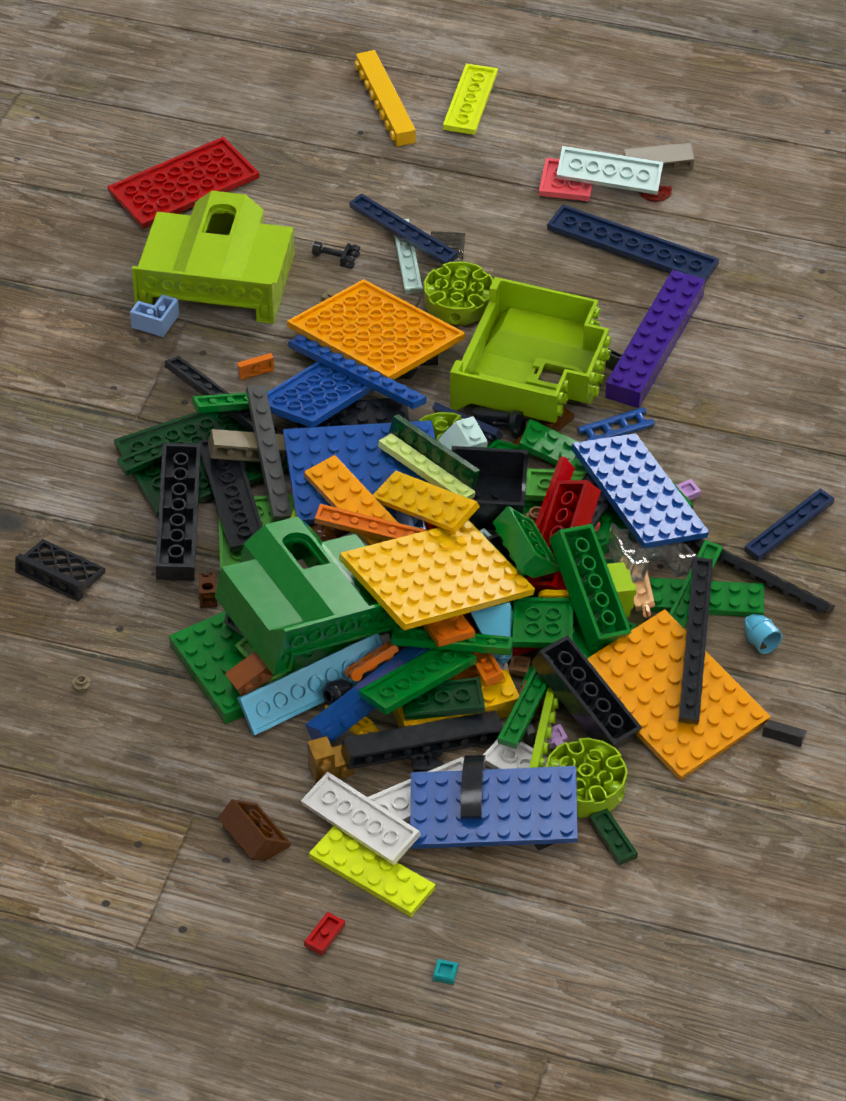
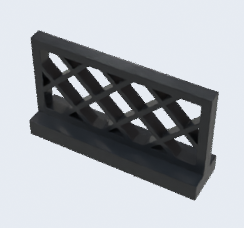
M44 539L26 554L19 553L15 557L16 573L76 601L82 599L83 592L105 573L104 567ZM45 547L50 551H40V549ZM62 555L66 558L56 559L55 556ZM52 556V559L42 560L41 558ZM71 563H79L81 565L71 566ZM57 564H68V566L58 567ZM46 565H54L55 568H50ZM87 570H95L97 572L87 573ZM83 571L84 574L73 575V572ZM70 572V575H65L63 573Z

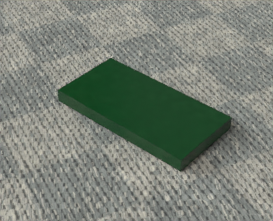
M480 678L446 680L402 706L405 721L485 712Z

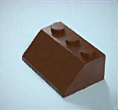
M231 799L218 817L223 824V828L231 833L235 843L246 851V856L251 860L266 861L291 846V842L257 803Z

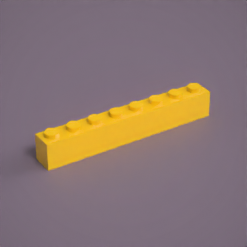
M372 50L356 54V61H354L355 69L359 71L360 79L364 81L365 89L369 91L370 99L374 101L375 109L379 111L380 119L384 121L385 129L389 131L391 141H394L397 147L416 143V129L376 51Z

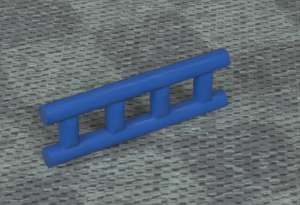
M642 407L577 427L578 434L586 433L588 439H585V441L626 435L652 427L655 423L653 419L645 420L643 415L646 414V409ZM635 417L639 422L634 425H629L626 420ZM619 422L622 428L613 431L609 425ZM603 428L605 434L596 436L593 432L595 429Z

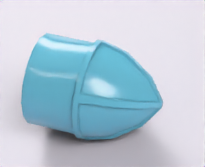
M756 614L746 617L744 622L748 642L754 644L756 649L762 654H767L777 648L783 635L773 624L772 620L763 615ZM763 642L767 648L760 649L761 643Z

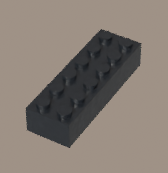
M391 398L357 400L316 427L388 423L397 414L409 422L410 420L407 406ZM297 423V428H308L306 425Z
M569 635L540 650L531 662L533 667L590 738L604 741L619 749L632 741L641 731V725Z

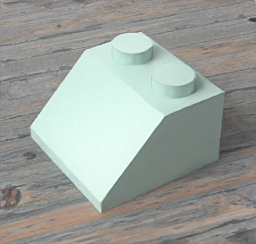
M474 416L456 421L438 439V442L452 450V446L487 448L488 444Z

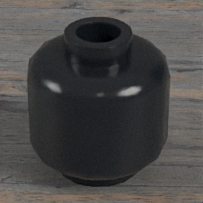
M344 678L335 679L325 684L323 698L331 705L353 687Z

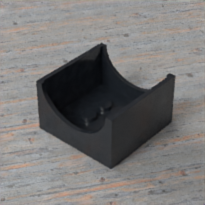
M452 446L451 451L480 470L477 484L471 488L475 491V496L472 500L478 502L479 508L468 519L477 529L496 530L493 521L507 506L524 515L528 450Z

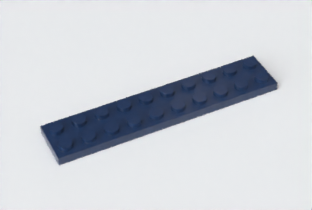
M562 204L547 224V230L669 273L675 270L705 279V283L719 264V259L564 204Z

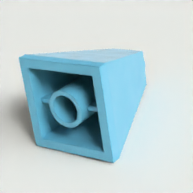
M510 602L471 612L480 634L513 637V611ZM512 652L511 655L493 654L498 663L503 664L512 659Z

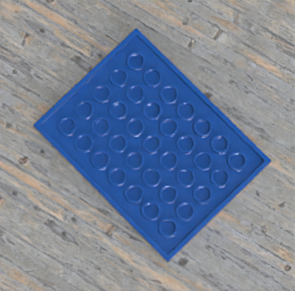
M432 420L410 422L435 439ZM391 423L283 429L295 515L306 524H316L314 521L320 504L331 505L304 477V471L333 455L349 469L372 495L395 471L427 483L429 482L378 447L379 440L391 434L389 432ZM382 505L394 518H396L395 514L397 510Z

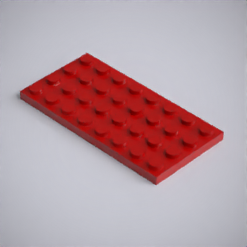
M223 136L107 187L108 192L144 229L153 224L157 212L178 214L194 207L195 202L210 191L228 192L260 178V175Z

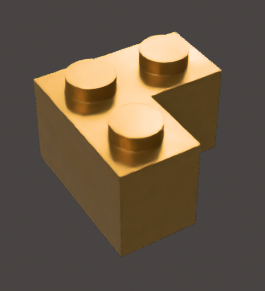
M327 736L307 741L308 767L315 784L327 772L338 779L355 774V769L348 770L341 753L342 745L331 747Z

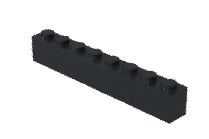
M496 711L465 715L435 722L349 736L342 740L341 753L348 770L420 757L422 755L426 756L428 754L495 743L503 729V725Z

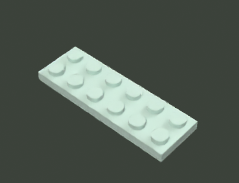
M562 146L556 178L658 195L663 162Z

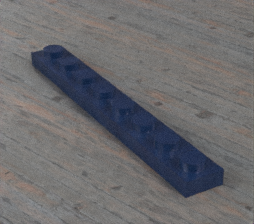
M362 193L349 202L351 209L442 265L453 262L458 258L457 251Z

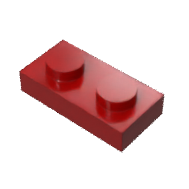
M327 912L304 941V947L322 956L345 927V920Z

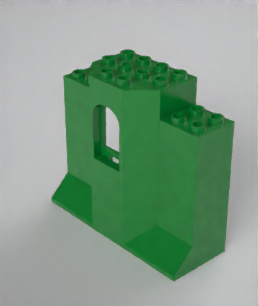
M299 517L285 519L262 526L244 543L240 562L221 567L215 598L273 675L291 671L295 656L389 630L391 639L394 626L400 627L339 560L340 553L365 547L356 534L322 542L314 530ZM302 559L308 568L303 569L297 560Z

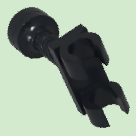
M315 241L312 247V255L320 256L321 253L341 257L340 266L352 269L355 265L354 257H358L360 254V246L347 243L345 250L342 251L324 247L322 242Z

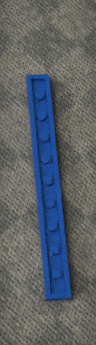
M298 335L288 341L289 348L411 409L427 403V397L418 391H414L391 378L384 377L379 372L368 369L367 366H361L355 363V360L346 359L342 354L334 353L330 348L323 347L318 342L312 341L304 335Z

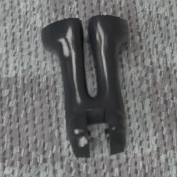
M485 406L473 409L475 419L493 427H504L512 430L514 439L519 438L525 431L526 420L523 418L522 411L493 410Z

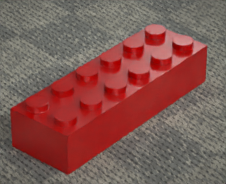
M562 480L557 482L541 532L554 557L555 554L549 540L551 536L561 529L591 524L601 490L588 480ZM561 571L535 578L527 575L526 580L535 588L534 592L537 595L545 589L567 590Z

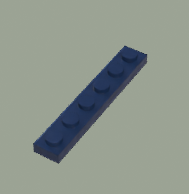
M820 488L745 545L744 552L760 561L834 504L835 498Z

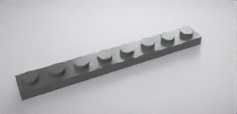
M265 385L247 386L246 394L272 520L290 519L292 512Z

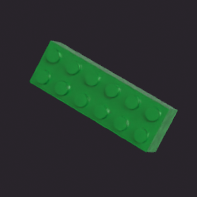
M593 524L557 531L549 540L587 647L612 643L617 639L628 636L632 632Z

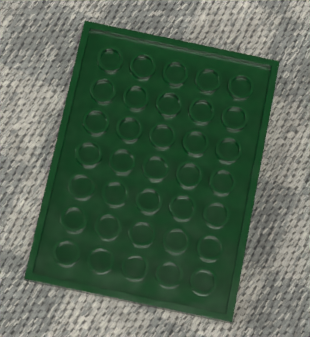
M194 412L114 439V445L121 457H124L165 439H168L170 443L198 444L199 440L209 439L212 429L251 431L226 412ZM285 457L282 464L283 474L289 472L287 457ZM202 458L200 461L198 503L213 498ZM162 461L132 473L156 517L159 516ZM243 461L250 485L264 481L260 462Z

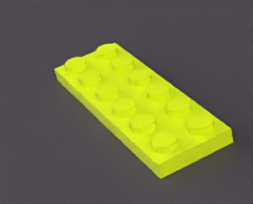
M466 63L445 117L443 130L476 134L495 83L498 68Z
M335 826L309 852L311 860L409 917L416 913L436 889V884L398 862L395 865L391 864Z

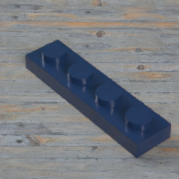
M437 402L432 407L435 413H456L461 415L463 419L470 417ZM475 419L487 440H501L503 435L498 428Z

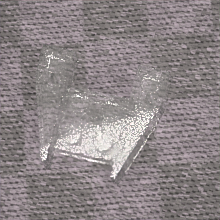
M614 523L611 525L607 539V546L614 563H625L627 570L631 572L633 583L644 581L649 562L661 561L675 577L688 576L692 568L693 557H697L683 542L643 549L628 528L619 529Z

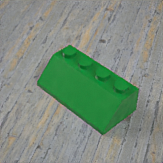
M507 506L493 521V524L496 528L495 532L503 540V546L510 553L509 557L516 563L517 571L522 575L526 574L532 578L559 572L560 568L557 560L535 522Z

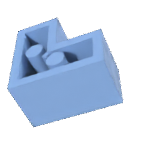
M162 294L155 305L137 301L130 311L131 328L164 337L179 316L178 299Z

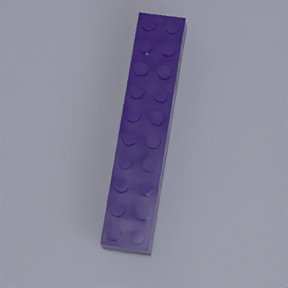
M675 270L671 271L608 378L605 398L640 408L703 298L705 279Z

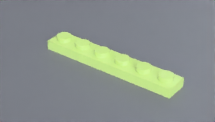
M392 433L379 440V448L432 485L469 499L474 498V490Z

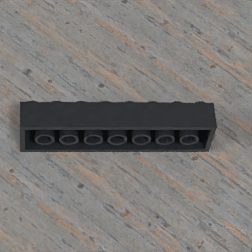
M163 443L156 550V579L195 581L201 444Z

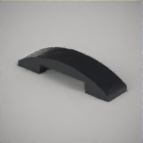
M465 755L461 781V819H482V792L486 755Z

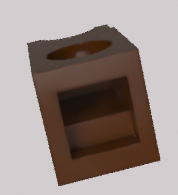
M214 572L207 574L199 573L200 608L218 607L217 599L215 598L216 578Z

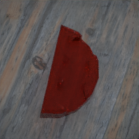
M672 185L659 186L658 195L639 192L642 198L651 202L664 201L672 195Z

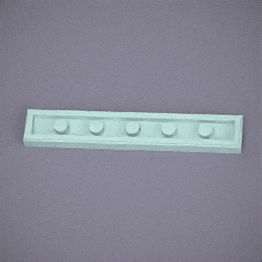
M394 235L405 294L423 293L415 247Z

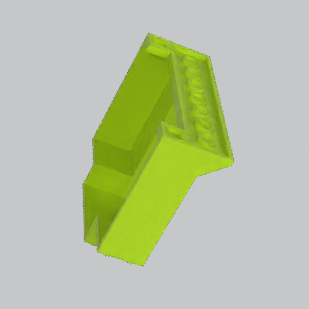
M210 191L196 201L191 215L157 212L139 265L132 266L131 268L135 304L137 301L154 305L153 297L160 298L163 294L184 301L256 309V322L274 324L295 254L294 227L264 224V209L246 194ZM206 232L224 233V234H229V235L212 234V233H206Z
M495 277L489 290V303L462 361L456 360L450 371V408L457 411L472 403L502 411L519 410L523 412V416L556 423L558 416H562L563 405L567 404L568 399L592 404L594 397L597 398L599 395V386L604 383L605 375L603 373L606 360H609L611 350L608 349L611 344L609 328L600 327V321H597L601 308H598L599 300ZM543 369L563 373L559 384L539 380Z

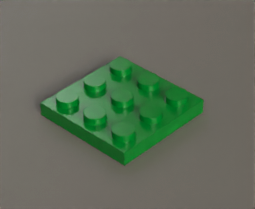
M523 597L514 600L513 647L545 648L567 635L573 640V605L570 598Z

